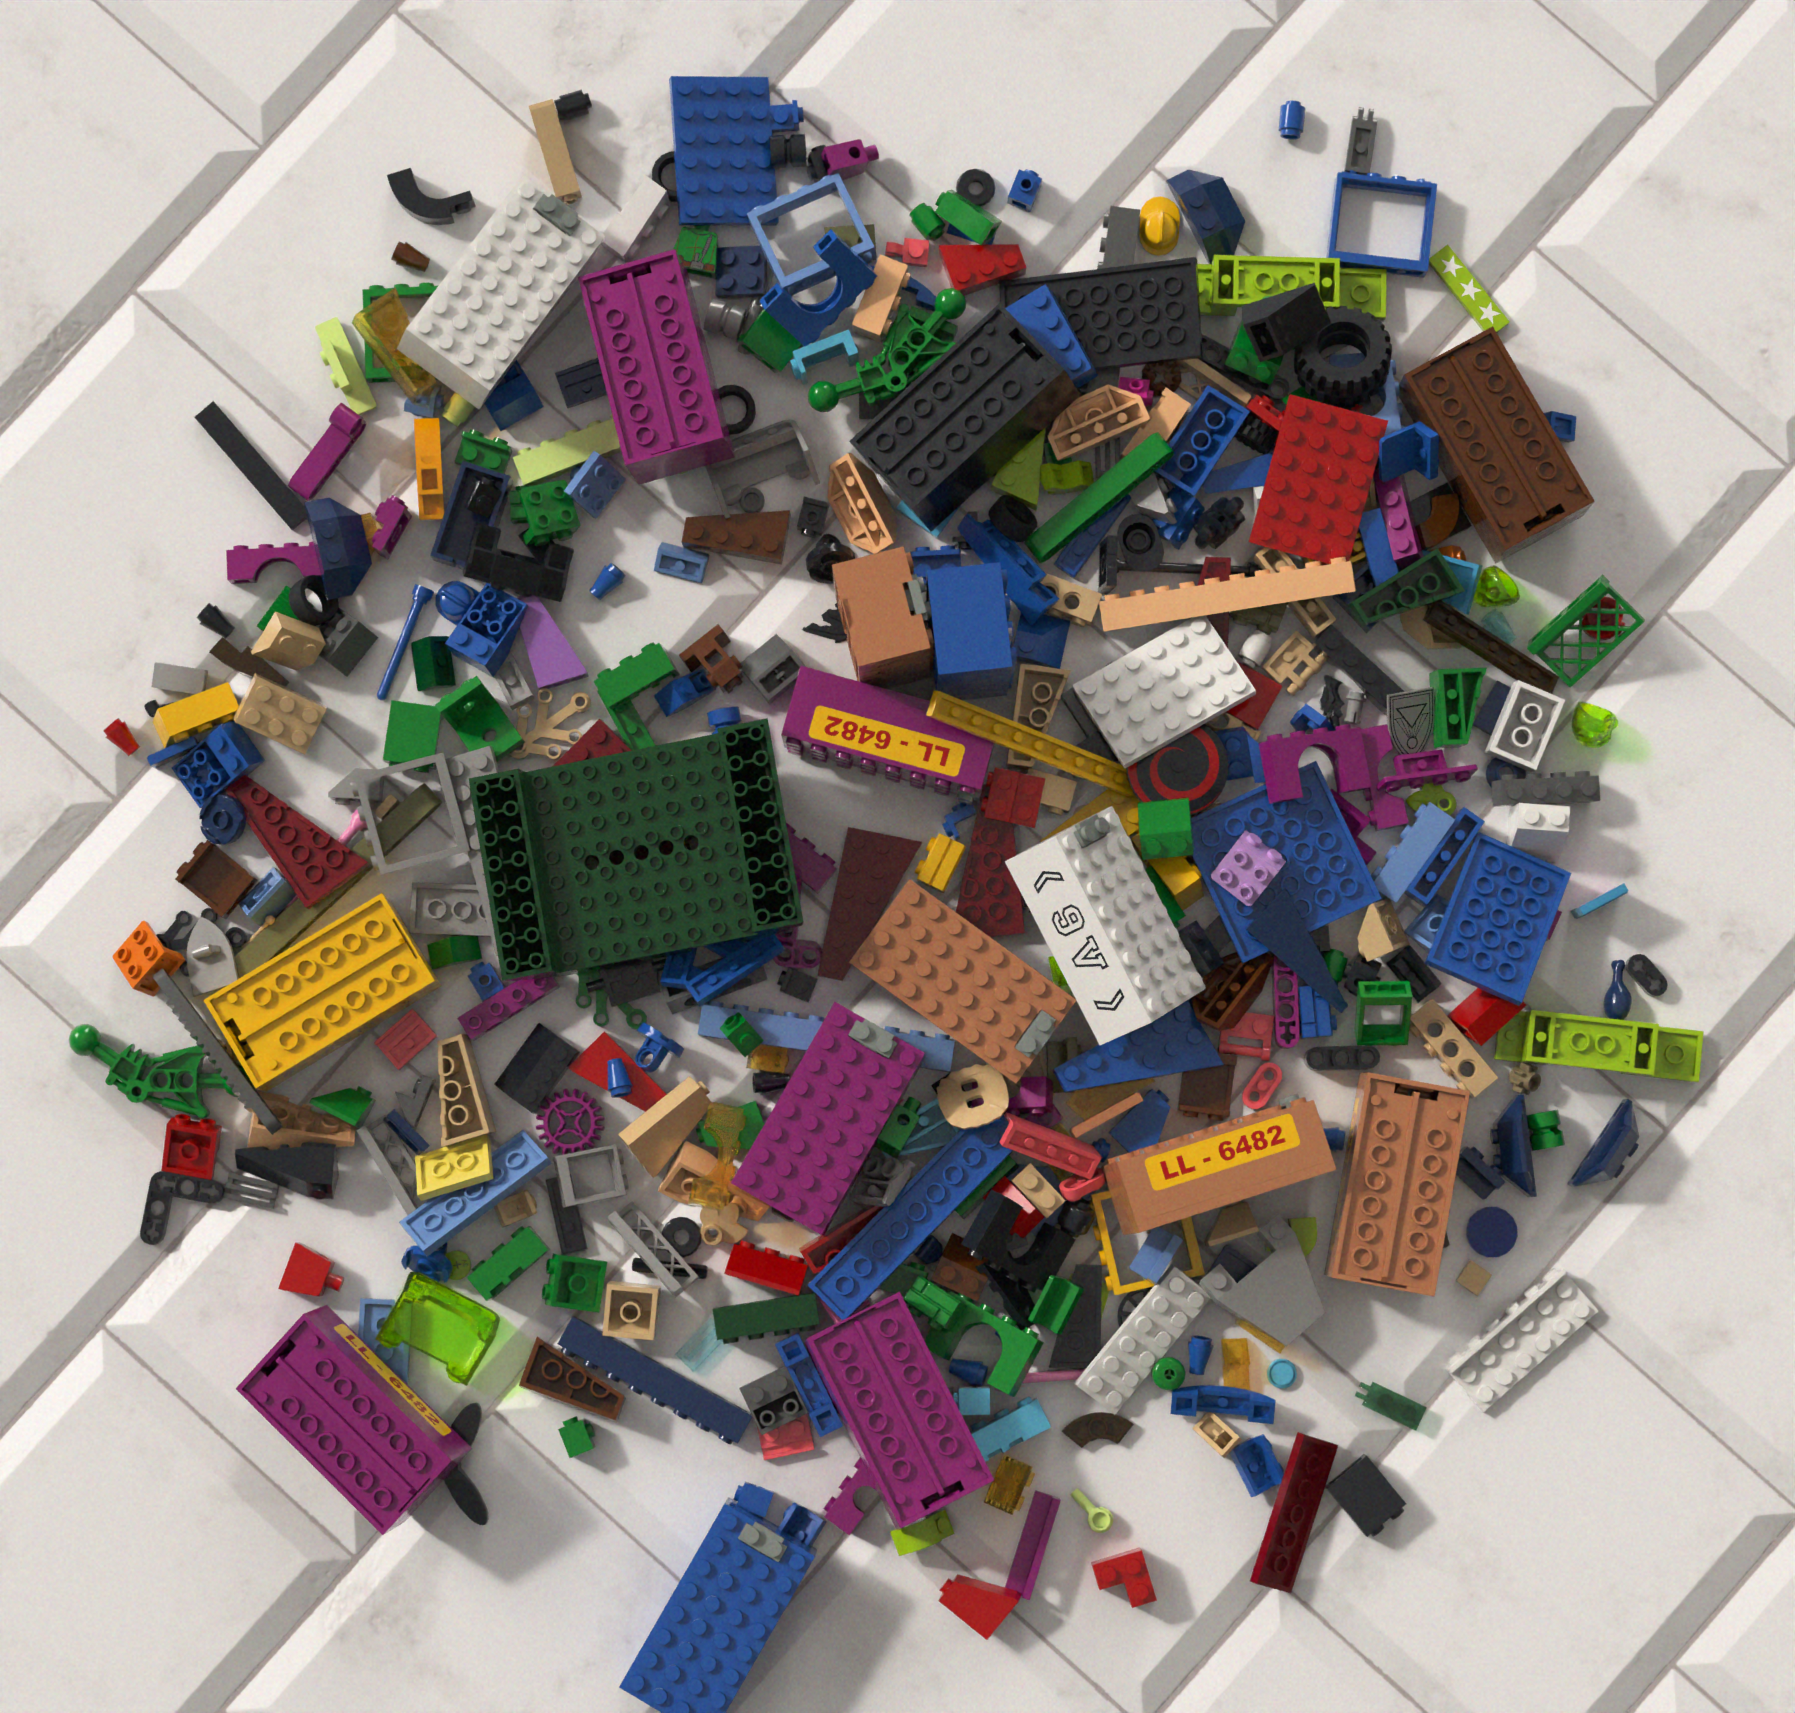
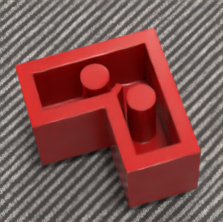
M1140 1547L1091 1562L1099 1590L1124 1583L1132 1608L1157 1601Z

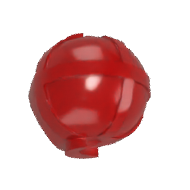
M1604 597L1601 599V608L1616 609V600ZM1586 613L1582 616V625H1597V613ZM1601 613L1600 625L1615 626L1616 614ZM1619 614V626H1625V623L1622 622L1623 614ZM1583 630L1588 636L1597 639V630ZM1600 630V640H1608L1615 636V631Z

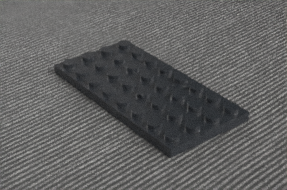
M1196 257L999 281L1000 304L1004 308L1046 284L1056 297L1095 370L1203 358L1198 263Z

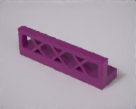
M1037 1490L1034 1492L1005 1588L1020 1592L1022 1598L1030 1600L1061 1501L1058 1497Z

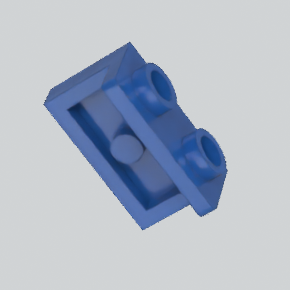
M1173 487L1167 497L1168 499L1171 498L1176 506L1177 512L1174 513L1177 523L1172 525L1156 519H1152L1157 527L1160 538L1168 541L1174 548L1179 550L1182 544L1187 541L1193 525L1198 522L1205 508L1196 497Z
M1264 1434L1246 1440L1234 1447L1229 1453L1251 1497H1255L1271 1487L1281 1484L1284 1476L1283 1467L1277 1461L1272 1451V1445Z
M794 1502L792 1506L785 1510L783 1521L778 1529L792 1534L798 1540L812 1547L827 1521L804 1506Z

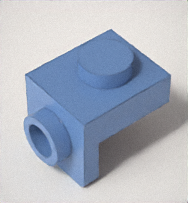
M436 384L431 395L411 391L404 403V411L410 412L415 416L433 418L437 409L441 410L443 406L444 395H441L442 386Z

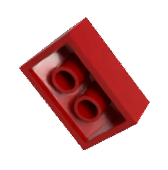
M741 1240L740 1245H733L724 1274L800 1295L808 1265L804 1264V1258L791 1254L789 1259L779 1256L780 1251L765 1247L764 1252L754 1249L756 1244Z

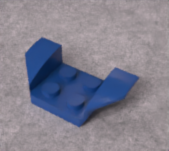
M1242 726L1214 731L1222 741L1227 753L1229 766L1227 781L1253 776L1255 783L1265 782L1259 743L1249 735L1246 729Z

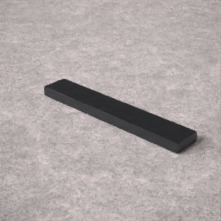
M214 401L194 417L291 530H294L307 519L305 506Z

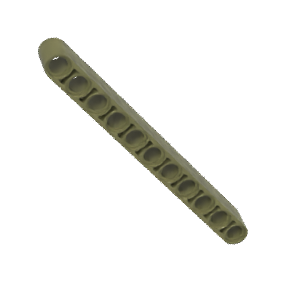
M425 783L413 791L376 826L384 858L442 804L438 796ZM365 837L351 851L371 865L309 910L304 906L300 898L294 901L275 919L274 924L268 925L235 956L239 978L281 954L373 869L370 856L375 855L373 845L367 846Z

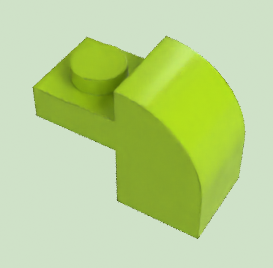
M1077 460L1063 465L1052 463L1040 465V481L1044 490H1047L1049 495L1082 491L1094 483L1091 462Z
M1316 1217L1288 1219V1225L1296 1233L1305 1257L1312 1251L1317 1241ZM1264 1243L1265 1251H1271Z
M946 1510L938 1511L899 1530L890 1531L899 1556L924 1549L955 1534Z

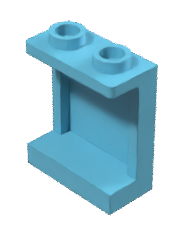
M849 329L794 350L793 359L790 362L795 379H801L803 385L807 384L806 368L842 354L845 355L849 367L856 365V361L859 362L858 351Z

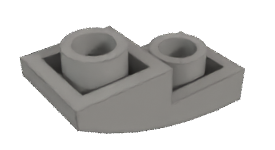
M155 662L151 687L198 694L206 690L208 670Z

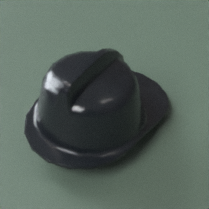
M1134 514L1124 518L1118 527L1117 536L1127 564L1134 570L1141 572L1157 568L1162 562L1164 549L1154 522L1141 514Z

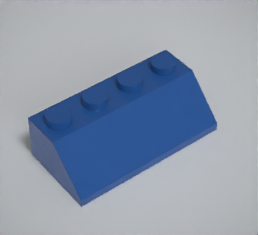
M1207 385L1169 443V446L1174 451V455L1156 470L1155 474L1159 478H1164L1173 487L1195 497L1250 414V411Z

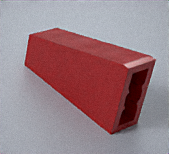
M605 1031L568 1067L572 1072L608 1091L607 1061L622 1058L633 1087L631 1088L632 1093L630 1095L619 1098L646 1112L667 1095Z

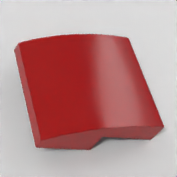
M1237 662L1255 688L1256 695L1229 709L1226 713L1243 721V723L1251 728L1258 730L1283 686Z

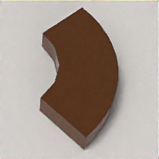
M1457 493L1435 496L1431 499L1432 511L1430 517L1425 522L1416 526L1422 550L1436 546L1447 538L1454 529L1459 514Z

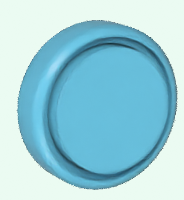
M1286 1359L1274 1360L1267 1369L1269 1382L1277 1388L1290 1387L1297 1377L1294 1364Z

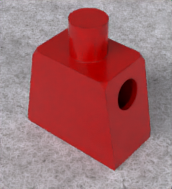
M296 1242L278 1289L320 1297L323 1296L326 1287L339 1292L343 1285L344 1277L332 1273L334 1261L305 1244Z

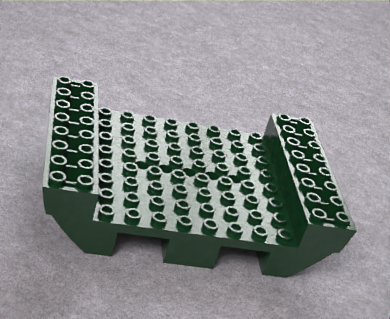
M768 718L717 728V734L528 772L513 769L469 778L502 981H520L573 975L594 971L593 967L634 959L645 961L692 952V948L732 940L743 942L764 938L802 926L804 922ZM691 836H696L699 841L698 847L694 850H688L686 847V840ZM666 841H671L674 846L673 852L669 855H663L661 852V846ZM641 846H646L649 850V855L644 860H639L636 856V851ZM616 851H621L624 855V860L619 865H614L611 860L612 854ZM591 856H597L599 859V865L594 870H590L587 867V860Z

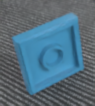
M1625 883L1571 910L1574 919L1583 917L1628 893V889Z

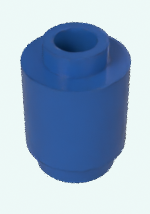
M1286 101L1285 105H1281L1278 129L1281 132L1280 137L1284 139L1300 138L1301 133H1303L1305 107L1301 106V102Z

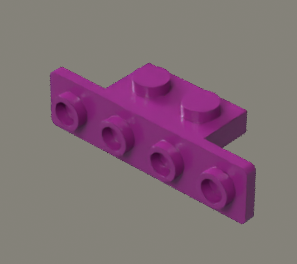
M1442 749L1397 755L1393 758L1397 775L1384 777L1377 784V789H1387V792H1394L1402 787L1410 786L1411 789H1416L1428 783L1438 786L1450 780L1465 782L1471 779V776L1478 768L1476 764L1447 768Z
M1331 788L1330 791L1365 864L1368 865L1375 856L1376 851L1357 836L1371 819Z

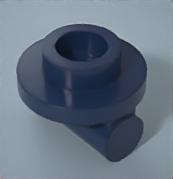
M930 1235L915 1253V1256L925 1264L935 1263L942 1256L943 1246L938 1239Z

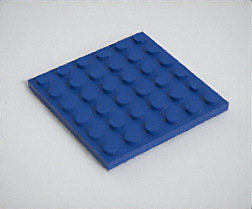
M1317 761L1298 769L1303 793L1302 798L1269 804L1266 784L1191 818L1194 839V855L1191 856L1196 867L1201 872L1205 886L1242 964L1270 951L1246 929L1285 888L1288 890L1295 908L1298 909L1300 917L1309 932L1382 899ZM1245 830L1256 834L1263 844L1270 849L1278 851L1286 861L1251 906L1242 903L1211 878L1212 872Z

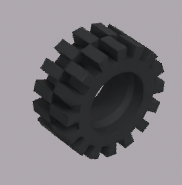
M1248 415L1234 437L1252 450H1256L1264 455L1268 454L1277 440V433L1268 427L1266 423L1260 422L1261 420Z

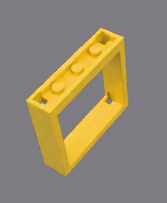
M1110 1191L1092 1194L1089 1202L1091 1203L1090 1207L1095 1212L1097 1225L1093 1226L1096 1241L1101 1240L1103 1250L1098 1252L1101 1265L1107 1266L1109 1274L1104 1276L1107 1290H1112L1113 1295L1153 1287L1154 1284L1148 1280L1120 1286L1101 1205V1200L1111 1198ZM1190 1216L1181 1219L1180 1224L1191 1270L1182 1272L1190 1278L1205 1275L1192 1218Z

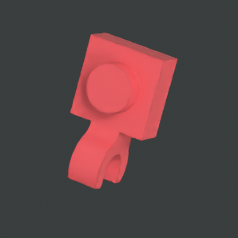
M904 238V245L887 242L885 256L903 257L902 263L906 265L927 267L929 240Z

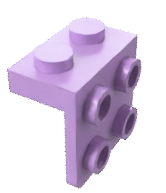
M1245 830L1212 872L1211 878L1242 903L1251 906L1286 861L1278 851L1270 849L1263 844L1256 834Z

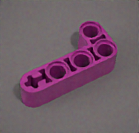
M340 403L333 410L329 418L331 425L288 483L289 488L307 501H311L366 427V421L363 417L343 403Z
M794 865L798 894L801 900L802 872ZM799 927L793 928V931L790 933L781 932L775 934L784 948H788L791 951V956L789 957L778 955L773 958L777 965L811 969L820 963L822 955L821 946L815 941L798 940ZM806 950H813L817 957L810 960L803 953Z
M1274 954L1271 966L1274 1040L1278 1047L1289 1049L1298 1043L1300 1036L1297 974L1289 967H1281L1277 961L1278 957ZM1285 979L1291 983L1289 993H1283L1279 990L1278 984L1280 980ZM1282 1005L1291 1007L1292 1016L1289 1019L1281 1017L1279 1009ZM1293 1022V1026H1288V1034L1293 1035V1039L1289 1040L1288 1044H1286V1041L1280 1037L1285 1034V1026L1280 1027L1279 1023Z

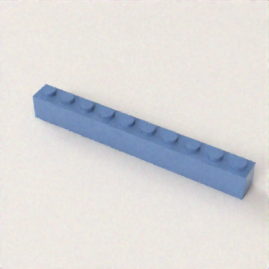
M708 1001V1005H702L698 1035L729 1040L720 1030V1027L728 1017L739 1012L764 1040L760 1045L807 1051L822 1025L824 1017L809 1015V1020L800 1019L799 1014L784 1011V1016L773 1015L774 1010L759 1008L758 1012L748 1011L749 1006L734 1004L732 1009L723 1007V1002ZM885 1026L884 1030L925 1053L926 1058L920 1068L951 1071L955 1041L950 1040V1035L935 1033V1038L924 1037L925 1032L910 1030L909 1034L899 1033L900 1028Z

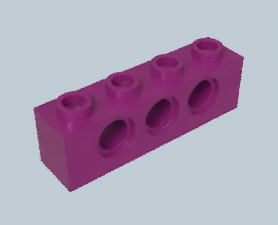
M554 977L516 981L457 1019L470 1040L475 1041L557 990L560 986Z

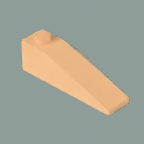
M688 1141L684 1142L674 1156L658 1189V1192L685 1204H689L690 1201L704 1205L711 1202L719 1208L727 1203H736L739 1206V1217L759 1221L770 1207L765 1202L733 1185L731 1182L736 1175L708 1151Z

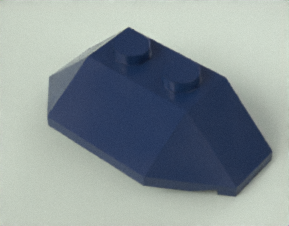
M1188 169L1166 180L1208 264H1212L1214 255H1234L1245 219L1223 177Z
M331 498L304 502L327 601L352 596L372 565L361 515Z
M1524 1094L1515 1095L1493 1123V1129H1490L1491 1143L1496 1145L1497 1153L1493 1155V1164L1503 1173L1502 1177L1524 1195L1536 1197Z
M1623 1099L1567 1183L1568 1185L1576 1187L1612 1180L1613 1177L1617 1178L1625 1167L1622 1164L1627 1155L1631 1157L1639 1146L1636 1143L1639 1139V1132L1631 1100Z

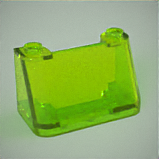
M410 1272L375 1339L387 1348L399 1347L402 1342L446 1364V1372L449 1379L455 1383H462L467 1386L495 1339L500 1317L493 1310L421 1273Z

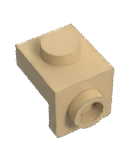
M528 1190L505 1198L494 1206L502 1228L537 1213L536 1200Z

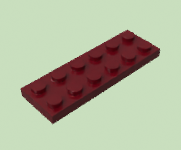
M1297 1432L1250 1582L1288 1593L1292 1592L1336 1455L1337 1444Z

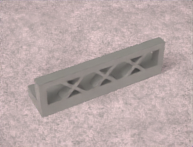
M384 1115L368 1126L364 1125L356 1131L406 1214L409 1215L418 1208L413 1200L415 1189H417L416 1163L400 1137L383 1121V1118L386 1117ZM384 1123L389 1130L387 1141L376 1139L372 1129ZM391 1136L395 1140L396 1144L390 1142ZM379 1143L386 1144L384 1150ZM389 1145L399 1147L401 1150L400 1163L392 1162L387 1157ZM404 1158H406L409 1165L403 1164ZM393 1165L399 1166L397 1172H396L395 1168L393 1167ZM402 1167L410 1168L415 1173L413 1185L402 1182L400 1178ZM406 1186L412 1188L411 1194L407 1190Z
M633 1201L619 1213L614 1211L607 1217L609 1223L675 1298L699 1278ZM631 1210L638 1216V1227L628 1226L622 1219ZM642 1221L647 1227H641ZM641 1231L652 1232L655 1235L654 1245H645L641 1241ZM658 1240H659L664 1246H658ZM657 1250L669 1251L672 1254L671 1264H662L657 1259ZM675 1259L679 1262L680 1265H674ZM674 1269H685L690 1277L680 1285L673 1277Z

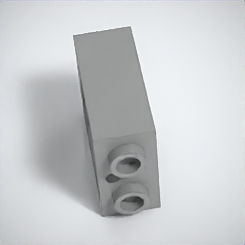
M616 1144L553 1157L563 1208L626 1195L625 1190L629 1189L626 1174L622 1175L620 1167L621 1164H624L621 1149L617 1150ZM608 1153L615 1191L574 1198L567 1161Z

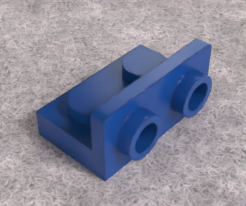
M953 545L941 546L940 550H930V547H917L915 551L910 552L914 564L913 573L917 577L922 576L924 585H926L927 570L961 567V549H955Z

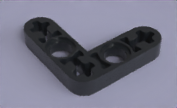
M164 1171L155 1173L150 1180L140 1229L142 1241L149 1245H155L164 1239L173 1197L205 1203H218L224 1198V1186L216 1180ZM164 1175L166 1181L175 1182V1177H178L175 1184L176 1193H172L174 1187L164 1186L163 1190H160V1185L156 1184L157 1179H162ZM185 1180H190L194 1183V1191L189 1195L184 1194L181 1190V1184ZM200 1182H203L202 1188H212L214 1184L219 1194L210 1199V1194L200 1192L201 1197H197L200 1191ZM157 1200L164 1204V1212L158 1216L154 1215L151 1211L152 1203ZM149 1217L152 1219H162V1224L156 1223L155 1231L159 1232V1236L154 1237L153 1241L150 1240V1235L146 1234L147 1230H151L153 1227V1222H148Z

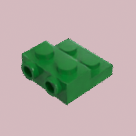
M553 1253L552 1259L549 1258L546 1263V1273L550 1274L549 1281L542 1288V1299H545V1304L553 1307L599 1313L607 1262Z

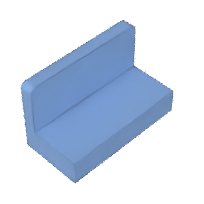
M1161 1227L1153 1228L1129 1266L1130 1270L1154 1285L1157 1284L1183 1239L1175 1234H1170Z

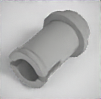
M1350 691L1349 696H1346L1348 705L1344 719L1345 722L1360 724L1363 702H1366L1364 693Z

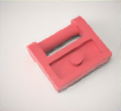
M1246 1012L1235 1028L1220 1031L1218 1053L1259 1057L1262 1061H1269L1274 1016ZM1228 1036L1263 1040L1262 1048L1229 1044Z

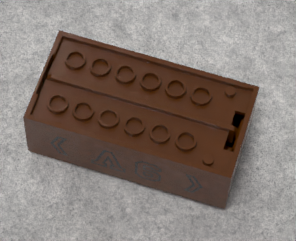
M1493 326L1404 374L1399 384V398L1414 423L1420 421L1439 434V467L1454 493H1457L1459 502L1495 564L1579 519L1595 502Z

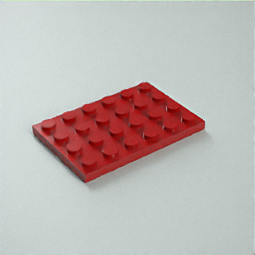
M1289 394L1249 543L1331 564L1330 559L1346 557V562L1349 561L1378 460L1379 441L1385 435L1388 420Z

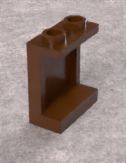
M207 840L205 843L201 842L193 851L194 856L189 863L184 862L176 872L178 876L175 880L211 907L220 917L227 919L257 883L258 879L215 844Z
M1218 1053L1224 1064L1223 1066L1182 1072L1177 1110L1183 1111V1116L1198 1118V1113L1208 1114L1209 1120L1223 1121L1224 1117H1230L1229 1110L1237 1055Z

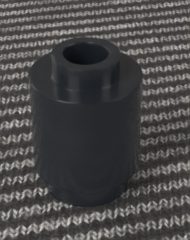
M582 89L559 96L560 99L554 100L560 120L564 118L570 120L589 114L588 109L592 108L588 93L583 94Z

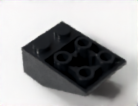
M1315 283L1242 306L1243 326L1260 362L1286 354L1331 323Z

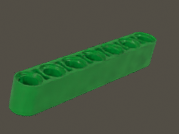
M1159 432L1152 434L1025 540L1024 544L1039 563L1049 560L1164 465L1174 455L1173 449Z

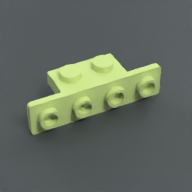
M335 317L315 326L321 341L320 344L324 350L319 353L325 366L330 365L333 373L330 374V378L335 388H341L350 408L357 414L361 415L375 409L377 404L339 319Z

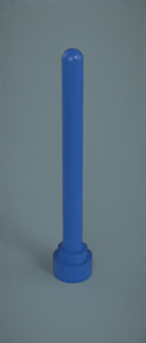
M417 584L413 588L411 594H413L412 599L414 602L378 690L377 698L379 700L387 698L423 604L426 605L427 601H431L434 591Z

